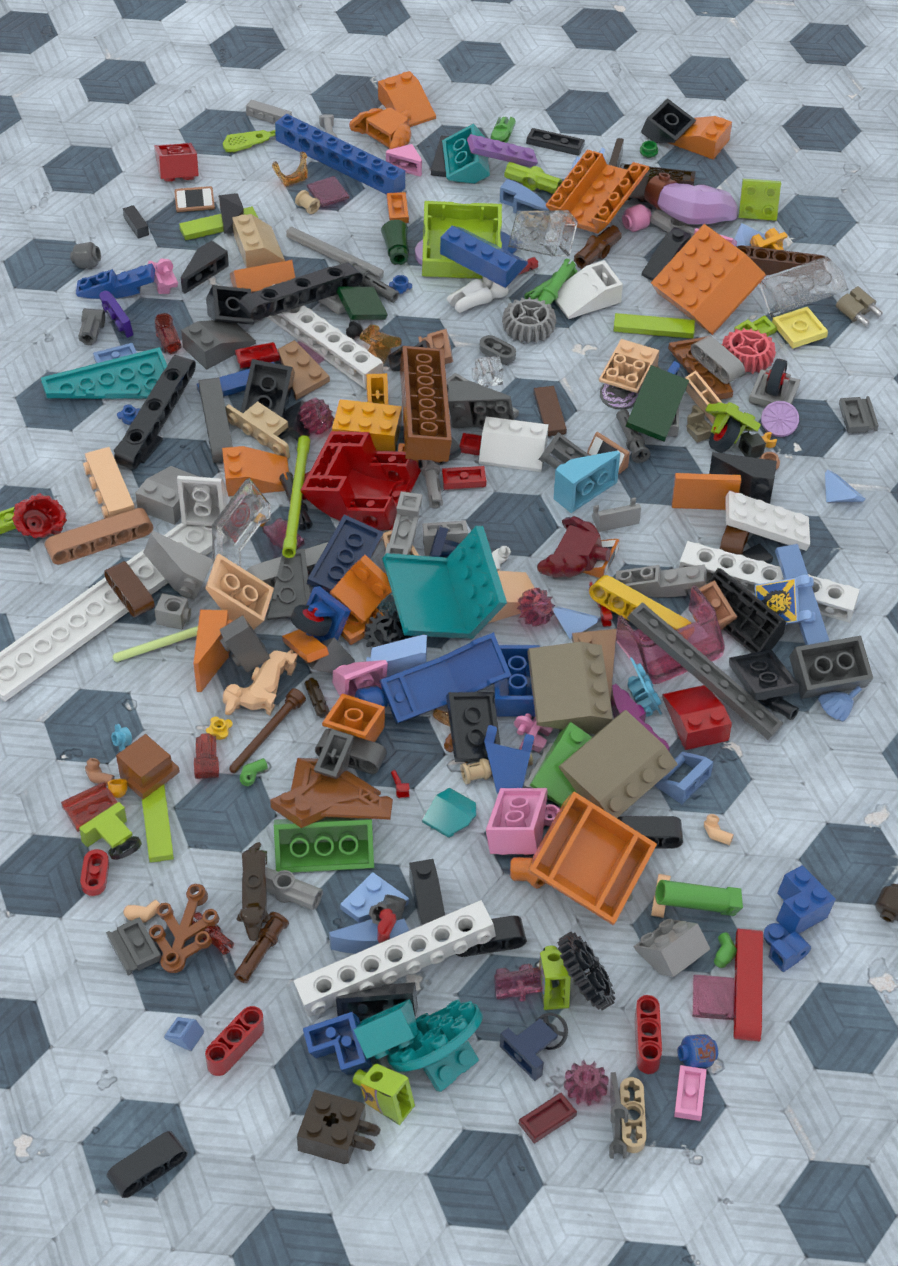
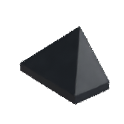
M238 193L218 195L224 234L234 233L232 217L244 215V208Z

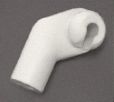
M501 546L492 552L497 571H501L500 564L505 562L511 554L507 546Z

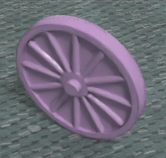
M775 401L764 408L761 423L766 432H772L771 435L785 437L792 434L798 427L799 414L792 404L785 401Z

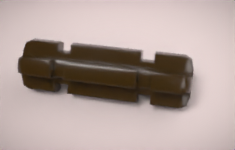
M311 677L305 681V688L308 691L313 707H315L316 715L320 718H325L330 710L328 705H326L321 688L319 689L318 681Z

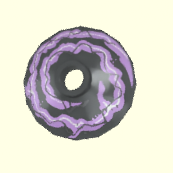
M606 383L600 389L602 402L610 408L620 410L632 408L639 392L635 393Z

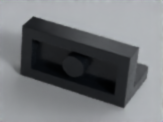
M303 400L286 409L283 419L288 421V428L277 437L284 439L291 435L297 441L300 436L309 437L317 412Z

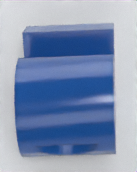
M793 932L784 940L778 939L773 942L768 957L782 972H785L802 960L810 952L811 946L798 932Z

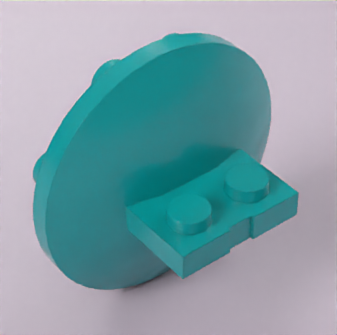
M454 1000L441 1010L430 1015L424 1013L417 1017L416 1024L419 1033L413 1038L414 1043L402 1049H399L397 1045L389 1050L390 1053L387 1056V1060L392 1069L397 1072H407L423 1068L435 1090L442 1092L460 1074L465 1073L480 1061L468 1041L482 1022L483 1014L477 1004L472 1003V1001L461 1003L460 1000Z

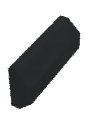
M717 568L707 584L715 580L737 616L723 630L751 653L773 649L784 634L786 621L723 569ZM695 599V601L692 604L704 613L698 601Z

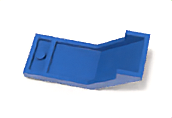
M493 632L472 640L470 643L439 658L388 676L379 682L395 722L398 724L447 705L446 695L448 692H478L510 677L511 673Z

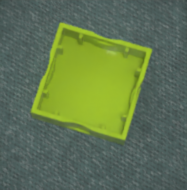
M424 201L422 276L482 279V276L441 255L440 238L451 226H457L502 248V204H461L445 201Z

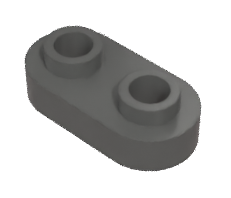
M486 335L480 339L479 349L483 354L503 364L512 363L516 359V348L511 344L492 335Z

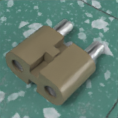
M859 286L852 289L850 294L847 293L842 296L835 306L853 322L858 320L865 327L870 324V321L862 314L865 315L872 311L877 317L883 315V311L875 306L877 301Z

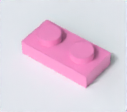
M680 1065L674 1117L701 1121L706 1069Z

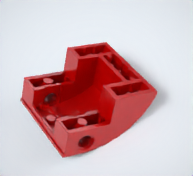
M331 431L301 488V492L315 507L338 521H341L343 515H347L377 530H393L401 491L411 493L421 469L416 460L405 458V452L376 451L369 432Z

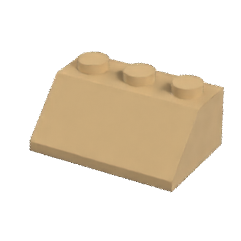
M252 214L232 217L234 238L246 268L285 261L270 225Z

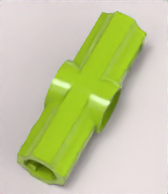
M512 162L507 164L504 172V177L522 183L523 186L531 191L537 188L554 194L563 181L560 178L545 174L538 166L527 168Z

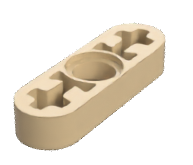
M628 1077L620 1084V1101L628 1110H636L640 1117L637 1120L628 1119L627 1123H624V1119L620 1118L621 1141L626 1144L627 1152L638 1153L644 1149L646 1142L644 1086L639 1079ZM628 1087H633L635 1091L634 1101H629L630 1092ZM631 1129H636L637 1143H632L630 1139Z

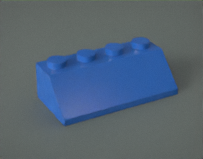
M451 226L440 238L441 255L504 288L528 265L526 260L461 227Z

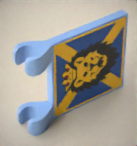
M801 575L796 578L755 585V596L786 621V625L814 622L816 620V614L810 610L799 612L798 587L813 586V577Z

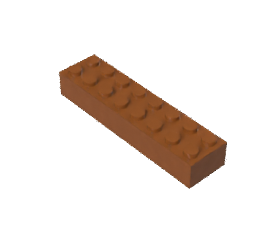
M403 346L400 376L405 458L416 461L449 462L452 438L444 349Z

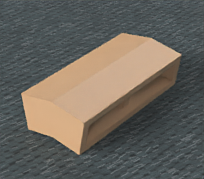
M694 371L685 377V379L689 380L686 392L713 424L715 417L705 410L708 404H717L721 401L698 372Z

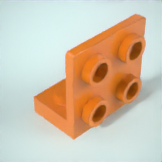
M364 555L347 571L330 591V594L351 610L350 613L363 623L392 591L387 575L371 559Z

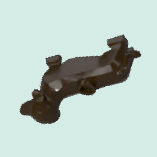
M260 842L255 843L242 853V909H240L236 920L244 923L250 941H256L259 938L262 923H267L270 920V916L267 913L265 875L267 851L259 850L261 847Z

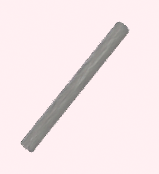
M289 227L286 231L288 238L340 263L356 262L360 268L369 270L371 275L378 280H381L384 276L382 269L294 227Z

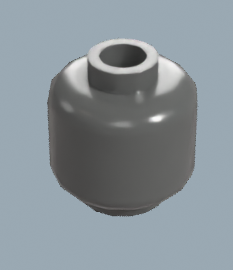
M92 242L80 243L74 246L73 252L70 253L72 263H75L79 269L93 268L101 261V251Z

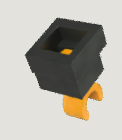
M748 431L741 434L738 448L745 457L758 458L762 456L766 447L774 448L777 439L770 440L772 432H767L761 437L759 433L751 435Z

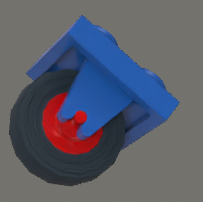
M317 586L313 587L306 605H298L294 608L291 622L296 628L305 632L306 635L313 636L320 642L335 638L338 641L351 610L323 588Z

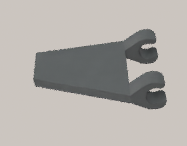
M611 1072L610 1121L612 1123L613 1141L609 1146V1157L614 1159V1154L620 1153L623 1155V1158H626L627 1146L620 1140V1118L624 1119V1123L628 1122V1109L620 1101L616 1072Z

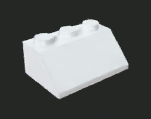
M486 417L482 432L479 464L542 472L543 463L538 459L547 447L548 424Z

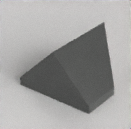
M335 638L321 642L327 647L328 656L310 663L304 660V663H307L311 669L333 674V670H336L341 665L355 663L354 658Z

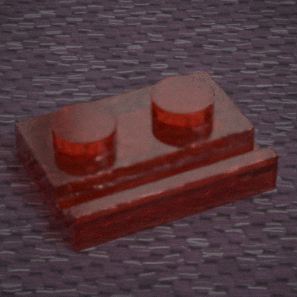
M102 782L62 801L61 806L76 831L79 832V827L118 802L107 788L106 783Z

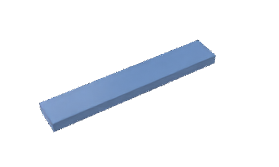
M798 544L776 548L775 552L784 580L808 575ZM812 586L798 587L799 612L810 610L816 614L814 622L798 623L805 645L829 641Z

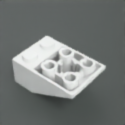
M605 260L587 265L565 281L558 291V298L555 302L566 317L571 319L621 303L623 284Z

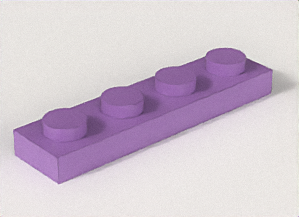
M472 134L467 139L473 154L528 167L538 164L534 150L531 148Z

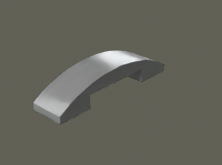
M401 491L396 508L395 523L385 554L410 555L419 520L422 494Z

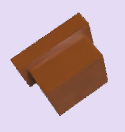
M144 734L116 755L120 778L126 779L128 787L143 800L180 773L179 766L171 760V755L147 734Z

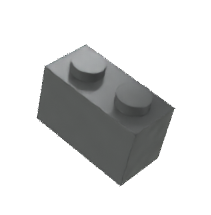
M243 615L219 629L223 637L220 640L227 652L230 650L233 652L231 657L238 667L242 665L246 672L251 671L270 659L266 647Z

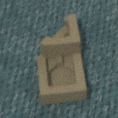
M694 405L691 414L687 417V432L698 443L709 439L712 426L705 421V413L697 405Z

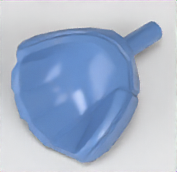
M857 686L849 694L836 691L824 693L818 697V701L829 716L843 722L853 708L854 701L852 698L862 689Z

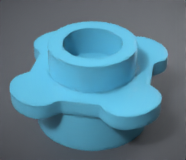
M116 724L115 732L112 733L111 738L113 744L122 751L125 749V746L131 745L132 735L127 727L121 728L120 724Z

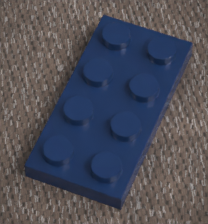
M343 515L309 575L306 584L313 587L320 586L330 594L335 585L362 556L366 555L369 559L372 558L383 538L384 532L347 515Z

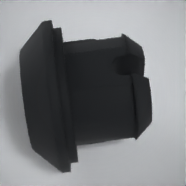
M351 321L346 329V335L352 339H355L356 336L361 337L363 335V328L358 322Z

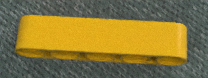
M604 575L600 577L589 589L590 597L595 602L625 619L643 602L686 640L694 632L693 624L688 619L611 576Z

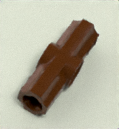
M615 225L608 226L598 236H590L585 247L574 255V262L577 264V267L583 269L587 265H591L598 258L604 259L608 255L610 248L622 237L619 228Z

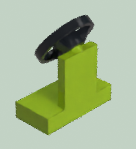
M120 802L79 827L81 840L86 847L103 838L111 846L108 854L113 860L122 859L133 854L142 845L140 838L133 836L132 832L125 826L124 823L127 822L125 807Z

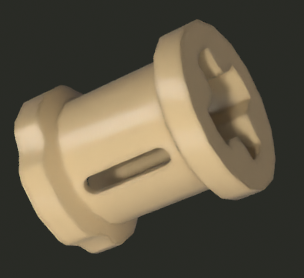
M302 190L297 194L295 204L304 207L307 213L314 214L320 207V200L312 198L309 192Z

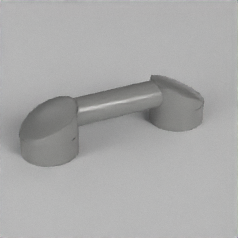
M320 115V126L325 128L326 133L337 137L332 129L334 115Z

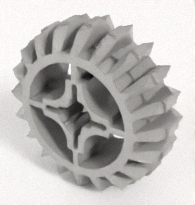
M521 297L520 301L514 300L513 303H508V307L503 312L502 323L504 331L507 332L508 336H512L513 340L519 339L521 343L527 341L528 344L530 341L537 343L538 340L544 341L546 337H550L551 333L554 332L556 315L554 309L551 308V304H545V300L538 301V298L533 300L530 297L528 299Z

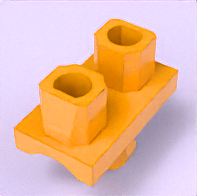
M771 228L765 233V240L760 234L754 235L750 240L752 247L784 250L783 240L788 235L785 232L779 234L775 228Z

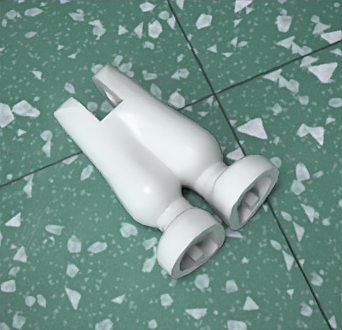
M482 276V281L480 279L471 281L466 286L449 295L447 301L451 306L455 307L457 312L461 313L472 307L487 304L494 298H502L508 295V287L504 288Z

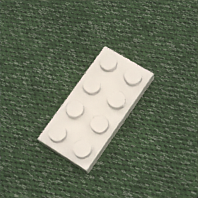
M732 491L727 493L726 525L787 545L798 544L799 549L807 551L810 546L808 516L765 503L762 500L747 497L741 493Z

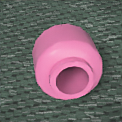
M638 204L625 209L622 222L626 229L636 232L650 225L652 214L644 205Z

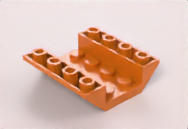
M587 149L546 203V207L559 215L561 220L567 225L598 234L611 222L650 168L635 162L627 170L608 165L602 153Z

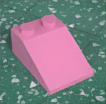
M500 788L486 828L490 854H535L542 842L548 794L547 788Z

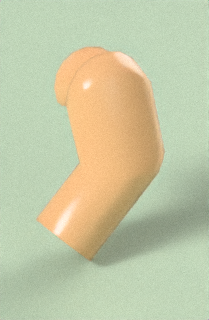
M707 815L704 821V828L709 838L730 846L734 834L720 829L718 824L719 817L717 815Z

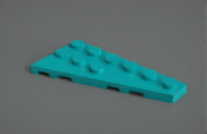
M159 347L41 377V384L47 398L147 399L161 374L166 369L167 363Z

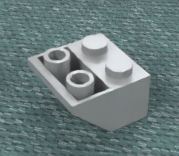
M672 919L662 921L659 924V928L643 935L640 939L641 941L634 945L635 950L659 974L671 977L676 976L710 950L698 923Z

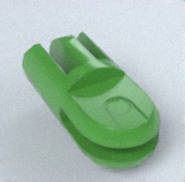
M499 117L491 133V139L507 143L516 124L515 118L510 117L508 120V117H502V119Z

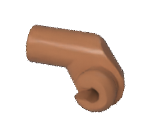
M88 759L85 772L89 780L93 783L108 786V781L115 779V776L102 773L98 759Z

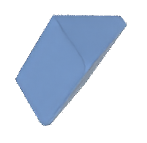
M177 1017L164 1038L186 1050L192 1051L204 1034V1030L196 1019Z

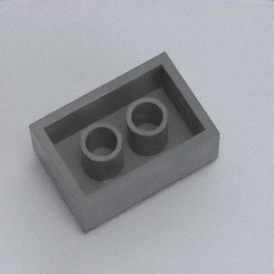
M861 636L795 647L789 656L795 680L799 684L801 699L820 696L828 692L854 690L857 686L865 688L873 680V674Z

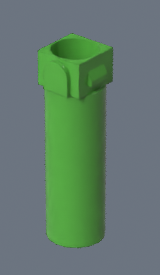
M660 880L655 891L656 902L659 905L719 912L721 915L735 916L743 909L741 888H721Z

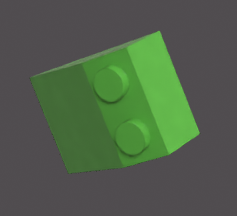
M570 722L558 734L530 786L533 788H547V798L561 807L575 789L558 766L589 741L592 736Z

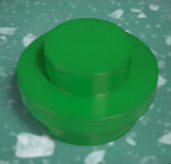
M653 141L643 142L640 147L641 155L647 158L656 156L658 154L657 144Z

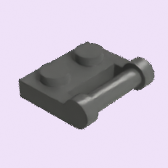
M558 432L538 460L542 463L546 462L554 469H557L562 463L552 457L550 453L564 463L571 459L590 455Z

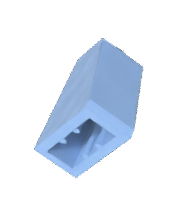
M420 635L373 647L371 657H367L366 662L386 660L388 663L387 677L426 663L427 635Z

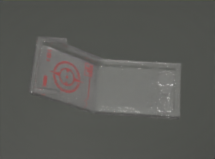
M250 478L244 481L212 524L214 561L216 555L220 554L241 567V550L260 524L271 520L270 503Z

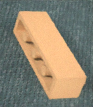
M110 447L85 453L86 462L83 463V468L86 475L90 474L89 483L91 489H96L97 491L95 492L97 503L102 504L103 518L105 519L135 509Z

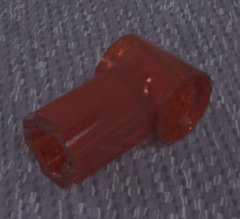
M167 313L158 314L155 317L156 336L160 339L165 352L170 355L175 354L182 346L173 325V317Z
M202 733L199 737H196L195 779L219 778L216 736H212L210 733Z

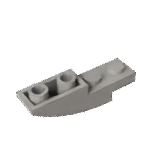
M705 564L662 571L659 565L616 571V580L647 597L687 596V589L700 588L706 585L707 577Z

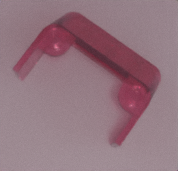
M696 585L692 586L689 611L696 622L679 628L676 631L710 661H714L723 656L725 649L716 611ZM623 616L618 617L617 643L629 659L632 657L636 664H642L653 684H660L688 672L640 629L634 631Z

